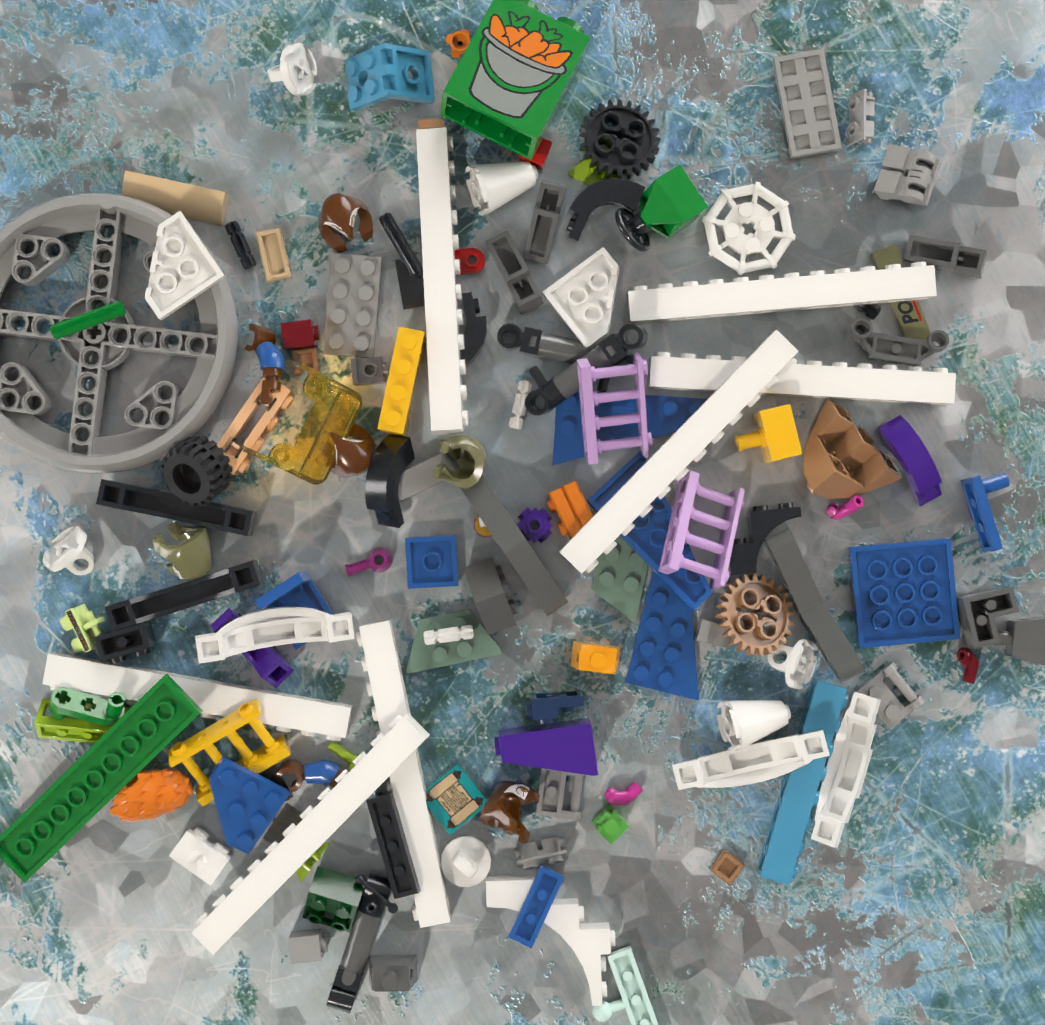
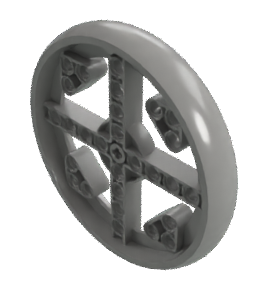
M81 193L48 200L16 216L0 229V298L12 275L17 282L28 287H34L69 260L70 249L58 238L76 232L95 230L87 297L72 303L62 316L0 309V334L59 341L68 359L78 366L70 433L56 429L34 416L47 414L51 410L52 401L25 366L8 362L0 368V436L19 451L37 461L71 472L102 474L127 471L145 466L166 456L165 454L188 437L194 436L218 407L232 376L238 345V323L235 303L226 277L195 298L199 312L200 333L134 325L127 309L125 315L76 332L71 337L65 336L55 339L51 331L45 334L42 332V325L47 321L54 325L95 310L96 305L100 302H104L105 306L117 302L116 297L124 234L136 237L156 247L158 225L173 216L172 214L142 200L123 195ZM113 226L115 228L113 236L105 238V230ZM200 238V240H201L202 243L205 245V247L207 248V250L209 251V253L211 254V256L213 257V259L215 260V262L217 263V265H218V266L220 267V269L222 270V268H221V266L219 265V263H218L217 259L215 258L214 254L210 251V249L207 247V245H206V244L203 242V240ZM34 242V251L27 254L26 246ZM55 246H60V253L58 254V256L52 257V248ZM155 250L147 252L143 259V265L149 274L153 251ZM105 252H111V260L107 263H102V255ZM31 268V276L28 279H23V271ZM107 277L108 285L100 289L98 286L99 280ZM24 318L25 327L22 330H18L16 327L17 321ZM126 330L128 333L126 341L119 343L118 334ZM102 331L101 335L93 336V332ZM148 333H152L153 342L148 346H144L143 337ZM177 336L179 339L178 346L170 349L168 346L169 339ZM203 339V350L195 352L193 349L195 341ZM132 350L197 358L191 378L182 393L176 384L161 381L126 408L124 413L125 420L130 425L139 428L119 435L99 437L107 371L121 364ZM97 352L99 361L95 365H91L89 362L90 355ZM17 368L19 377L17 380L12 381L10 374L12 370ZM94 378L96 386L93 390L89 391L86 388V383L88 379ZM171 387L173 390L172 397L164 400L162 397L163 389ZM11 394H14L16 402L13 406L9 407L7 399ZM36 397H40L42 401L41 407L35 410L32 405L33 400ZM87 403H91L93 406V411L89 416H85L83 413V407ZM138 409H142L144 412V417L140 422H136L133 416L134 412ZM163 412H167L170 417L166 425H161L159 422V416ZM87 428L90 436L88 440L83 442L80 438V432Z

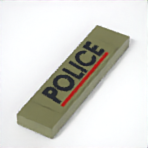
M896 244L871 253L877 270L885 269L886 265L901 264V268H905ZM918 300L890 303L903 337L926 340L931 332Z

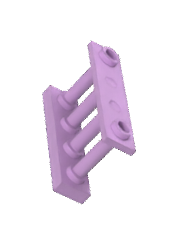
M633 352L634 364L597 369L594 366L591 367L587 358L577 359L584 455L588 465L598 464V454H602V451L639 447L643 457H649L648 448L652 447V436L650 432H647L644 376L648 375L646 360H643L638 352ZM632 374L635 376L634 389L602 393L593 391L592 382H596V379ZM636 399V413L605 417L595 415L594 407L598 406V403ZM638 423V436L605 441H601L596 437V431L600 430V427Z
M690 470L678 482L658 572L668 575L678 571L680 568H684L711 577L709 586L711 589L725 586L729 579L730 572L728 567L739 515L745 504V499L743 498L745 489L739 488L730 492L729 495L700 486L698 482L700 474ZM698 495L726 505L724 519L695 510L693 506L695 496ZM693 519L721 529L719 542L716 543L689 534L687 530L689 521ZM687 543L716 553L713 567L684 558V555H682L684 545Z

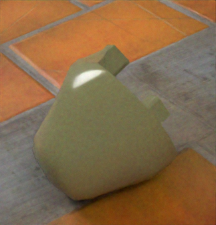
M466 435L451 436L448 439L440 440L438 442V445L441 446L440 452L448 453L456 463L458 470L452 471L447 465L438 464L434 467L432 477L463 489L470 488L478 483L487 465V452L483 444L477 439Z
M175 521L166 527L172 538L186 540L185 542L175 546L166 545L161 533L152 539L155 551L172 563L166 564L168 571L172 575L178 576L181 580L197 579L210 571L212 561L210 540L206 527L181 526L178 521Z

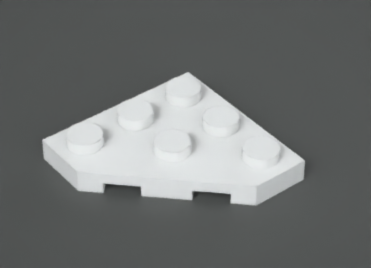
M181 211L158 225L157 242L149 271L148 288L146 287L145 292L146 301L161 321L226 277Z
M604 247L543 291L545 298L587 351L609 336L619 266Z

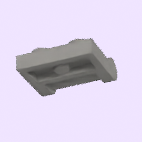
M893 662L886 664L856 689L858 693L881 700L877 716L888 729H892L925 702L920 695L915 694L901 677ZM889 677L907 698L908 702L904 706L882 681L883 679Z
M541 768L538 790L540 797L539 803L536 805V815L581 820L582 812L579 809L583 777H586V775ZM566 775L573 776L569 809H562Z

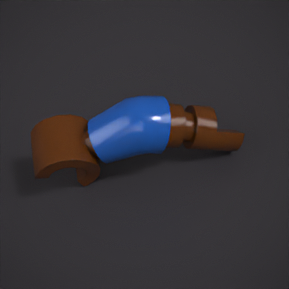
M249 324V330L254 332L255 336L253 344H247L245 350L257 354L260 361V369L263 370L262 377L265 378L262 381L261 404H270L271 393H279L281 391V382L278 379H281L282 372L285 371L284 355L275 346L276 335L272 329Z
M288 759L280 764L276 776L281 777L285 773H292L296 776L297 779L291 784L292 793L301 787L303 781H306L307 784L330 785L334 788L338 784L335 779L343 771L339 769L340 766L330 760L323 759L303 766L295 759Z

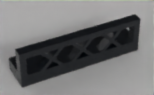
M382 792L376 793L368 798L366 802L394 899L418 894L421 889L393 792L382 794Z

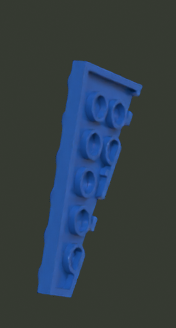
M579 391L556 406L552 466L585 457ZM645 395L647 432L651 433L652 439L675 433L707 399ZM636 399L598 403V406L594 407L595 415L605 417L636 413ZM638 423L600 427V430L596 431V437L601 441L638 436Z
M641 451L587 500V503L596 512L647 462L646 457H643ZM665 496L661 500L656 497L650 503L653 508L643 518L639 515L632 522L635 527L626 536L622 534L619 536L694 612L713 592L705 576L684 568H680L678 571L668 575L658 572L672 509ZM686 543L683 547L682 555H684V558L696 562L689 544Z
M652 570L625 683L699 701L692 610Z

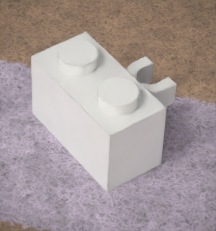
M191 826L169 857L211 886L233 855L229 853V848L220 842L215 843L210 840L208 833L199 827L195 829Z

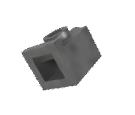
M382 356L351 359L354 386L385 384V377L389 376L388 362H383ZM368 366L375 368L374 373L371 375L365 372Z

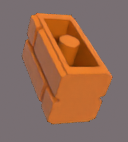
M575 480L548 493L550 497L546 500L552 514L557 512L561 520L557 523V526L563 537L568 535L569 539H571L593 517L580 487Z

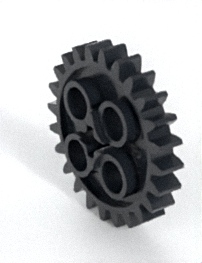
M619 99L617 105L614 106L612 101L608 100L606 108L603 104L599 103L597 111L593 108L590 109L589 116L584 117V124H581L579 129L581 133L578 137V142H581L579 151L585 152L583 160L591 159L589 168L598 166V175L603 171H607V179L611 177L612 173L616 174L618 179L621 178L622 174H625L626 178L630 180L632 172L636 176H640L641 169L647 171L650 166L649 163H654L655 155L658 154L660 149L658 145L661 138L656 137L659 133V128H652L656 120H647L649 112L646 111L641 114V105H638L635 109L631 108V101L626 106H623L621 99ZM610 122L614 124L615 127H608L605 123ZM629 130H636L639 134L634 135ZM598 145H606L609 149L603 150ZM623 152H629L633 157H627Z

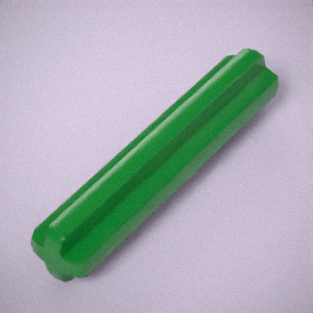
M117 301L51 325L50 331L55 339H60L126 314V308L123 302Z

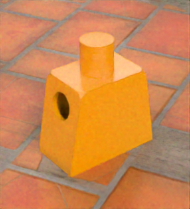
M573 641L570 666L577 670L615 674L618 672L621 646Z

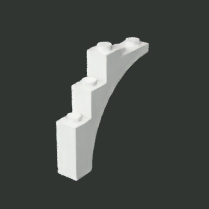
M536 874L486 876L487 907L507 908L519 912ZM578 898L554 899L544 923L560 934L574 950L584 968L589 983L592 1006H602V997H607L606 981H602L601 972H606V957L601 955L611 954V946H615V930H610L609 922L579 923L584 921V907L579 906Z

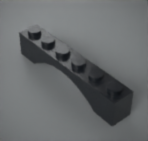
M101 479L96 501L97 505L177 520L243 536L253 535L257 511L211 501L204 506L197 505L194 507L190 506L189 502L184 504L180 498H175L173 493Z
M252 560L172 587L106 606L105 610L113 632L265 583L258 561Z

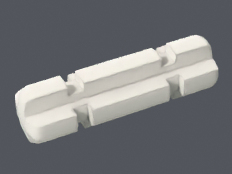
M519 381L517 388L519 392L516 393L512 409L513 417H510L509 421L510 428L517 430L522 428L524 421L522 418L526 413L525 398L532 388L530 381Z
M464 625L462 628L457 626L438 629L435 632L434 630L425 631L423 636L425 644L431 645L436 644L438 641L439 643L459 641L460 638H463V640L472 639L474 631L472 625Z

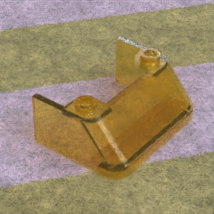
M288 359L287 365L307 375L303 383V393L307 398L315 402L294 447L285 443L276 444L271 449L268 457L247 447L243 451L306 482L319 485L327 479L336 461L335 447L330 432L333 431L347 438L362 407V398L355 390L301 362Z

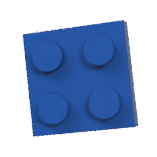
M456 535L405 538L408 589L459 586Z

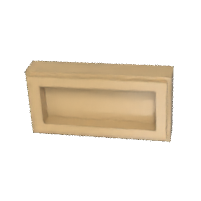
M281 227L255 232L266 282L270 283L292 278Z

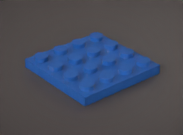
M951 538L848 547L857 648L960 639Z

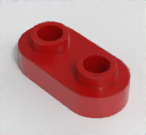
M460 248L455 250V259L460 260V275H473L483 270L485 257L479 249ZM471 256L477 258V262L474 265L469 264L467 261Z

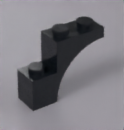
M793 502L778 504V509L768 510V505L753 506V512H746L750 542H746V538L734 539L728 567L730 575L757 573V557L763 541L781 523L793 518L802 517L801 506L793 507Z

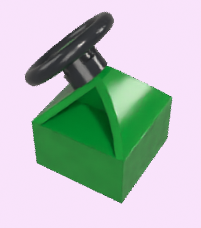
M678 165L656 178L645 190L640 199L639 213L634 215L625 208H619L615 212V220L620 232L628 243L638 251L646 252L650 248V239L647 233L650 229L668 239L691 225L708 206L681 165Z

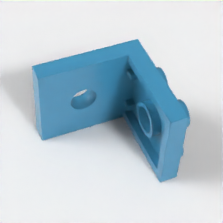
M382 43L345 59L350 110L359 111L389 98L426 104L435 102L430 51ZM408 69L412 73L413 80L409 77Z

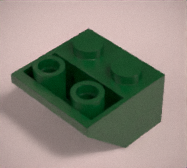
M317 866L308 891L302 918L314 924L330 926L336 931L350 933L364 886L357 884L354 877Z

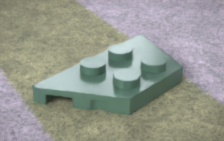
M618 536L614 540L617 545L607 555L603 552L597 558L599 563L595 567L591 589L632 622H636L648 565Z
M470 609L422 618L418 623L406 672L409 674L501 655L502 649L487 634L486 629ZM464 625H472L474 637L472 639L463 640V638H460L459 641L439 643L438 641L436 644L426 645L424 642L423 634L425 631L434 630L435 632L438 629L457 626L462 628Z

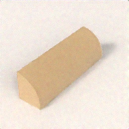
M126 170L124 173L123 196L142 200L172 215L181 211L186 219L218 226L224 225L230 198L226 192Z

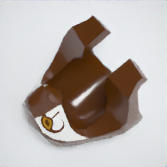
M341 193L331 194L325 199L318 218V229L323 240L338 253L348 249L342 237L334 234L330 226L342 232L352 241L354 239L353 226L356 213H358L360 219L358 231L364 243L373 237V221L367 206L362 201Z
M349 423L342 428L347 436L356 437L359 440L345 438L331 431L330 436L334 447L327 441L321 448V455L325 465L332 473L345 478L360 476L367 472L371 458L376 450L375 441L368 431L358 424Z
M502 781L497 784L487 799L479 820L487 826L504 830L509 835L516 833L519 835L518 841L520 843H528L530 832L522 823V806L532 802L539 803V793L522 783Z

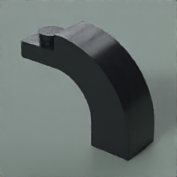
M615 178L602 180L587 187L573 201L568 210V213L575 215L576 219L570 218L565 232L569 233L567 240L574 243L578 242L589 215L600 206L614 205L625 208L632 213L636 211L645 186L630 180Z
M472 292L462 293L466 328L463 334L465 348L460 350V360H465L466 367L480 353L487 333L486 316L476 317V314L480 313L478 298L473 299Z
M393 434L387 435L376 448L368 466L365 482L366 506L369 510H375L378 525L400 528L404 524L398 498V487L402 473L415 459L410 437Z

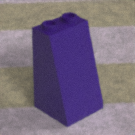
M589 718L499 730V737H494L496 756H501L503 763L590 776L598 775L592 726Z

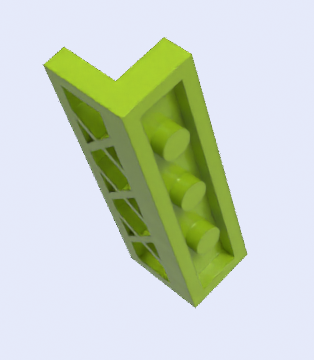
M42 698L34 722L38 738L95 743L112 727L102 726L81 719H72L70 716L62 720L52 716H45L46 709L50 706L51 700ZM86 704L84 710L90 711L92 705ZM124 707V709H125L124 714H125L131 707Z

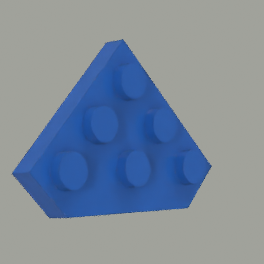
M222 756L209 776L211 790L226 843L249 855L289 796V790Z

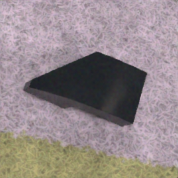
M399 259L395 260L403 310L425 306L424 279L422 277L414 279L405 264Z

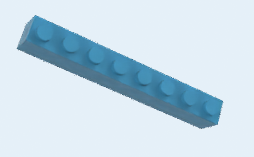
M815 678L812 680L797 734L800 735L823 729L830 756L813 759L809 764L784 775L756 870L760 877L790 885L791 879H795L797 875L798 864H796L798 855H802L805 848V840L803 838L805 831L809 830L812 824L813 817L810 815L812 807L816 806L819 801L820 792L817 790L820 781L823 782L826 777L827 767H824L826 759L831 757L833 753L834 743L832 739L834 732L838 733L840 729L841 718H839L841 709H844L848 702L847 689L842 686Z

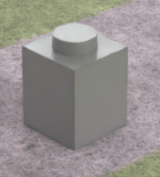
M322 929L291 932L288 938L291 964L321 961L324 952L328 951L327 937L322 936Z

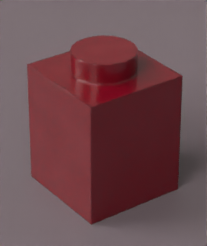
M311 319L280 323L283 346L286 351L317 347L316 341L320 340L319 326H314V322Z

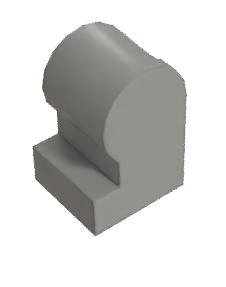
M699 618L694 640L730 648L728 643L731 638L730 636L722 637L726 630L725 628H718L719 623Z

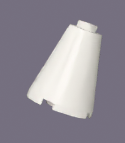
M528 161L475 164L467 166L465 169V173L470 172V179L466 180L469 196L474 207L479 206L482 210L478 212L481 216L491 213L534 187L536 180L539 178L537 168Z
M726 700L719 702L717 708H721V714L717 715V721L724 743L729 742L732 747L728 749L733 752L786 726L788 719L791 718L788 705H784L781 700Z

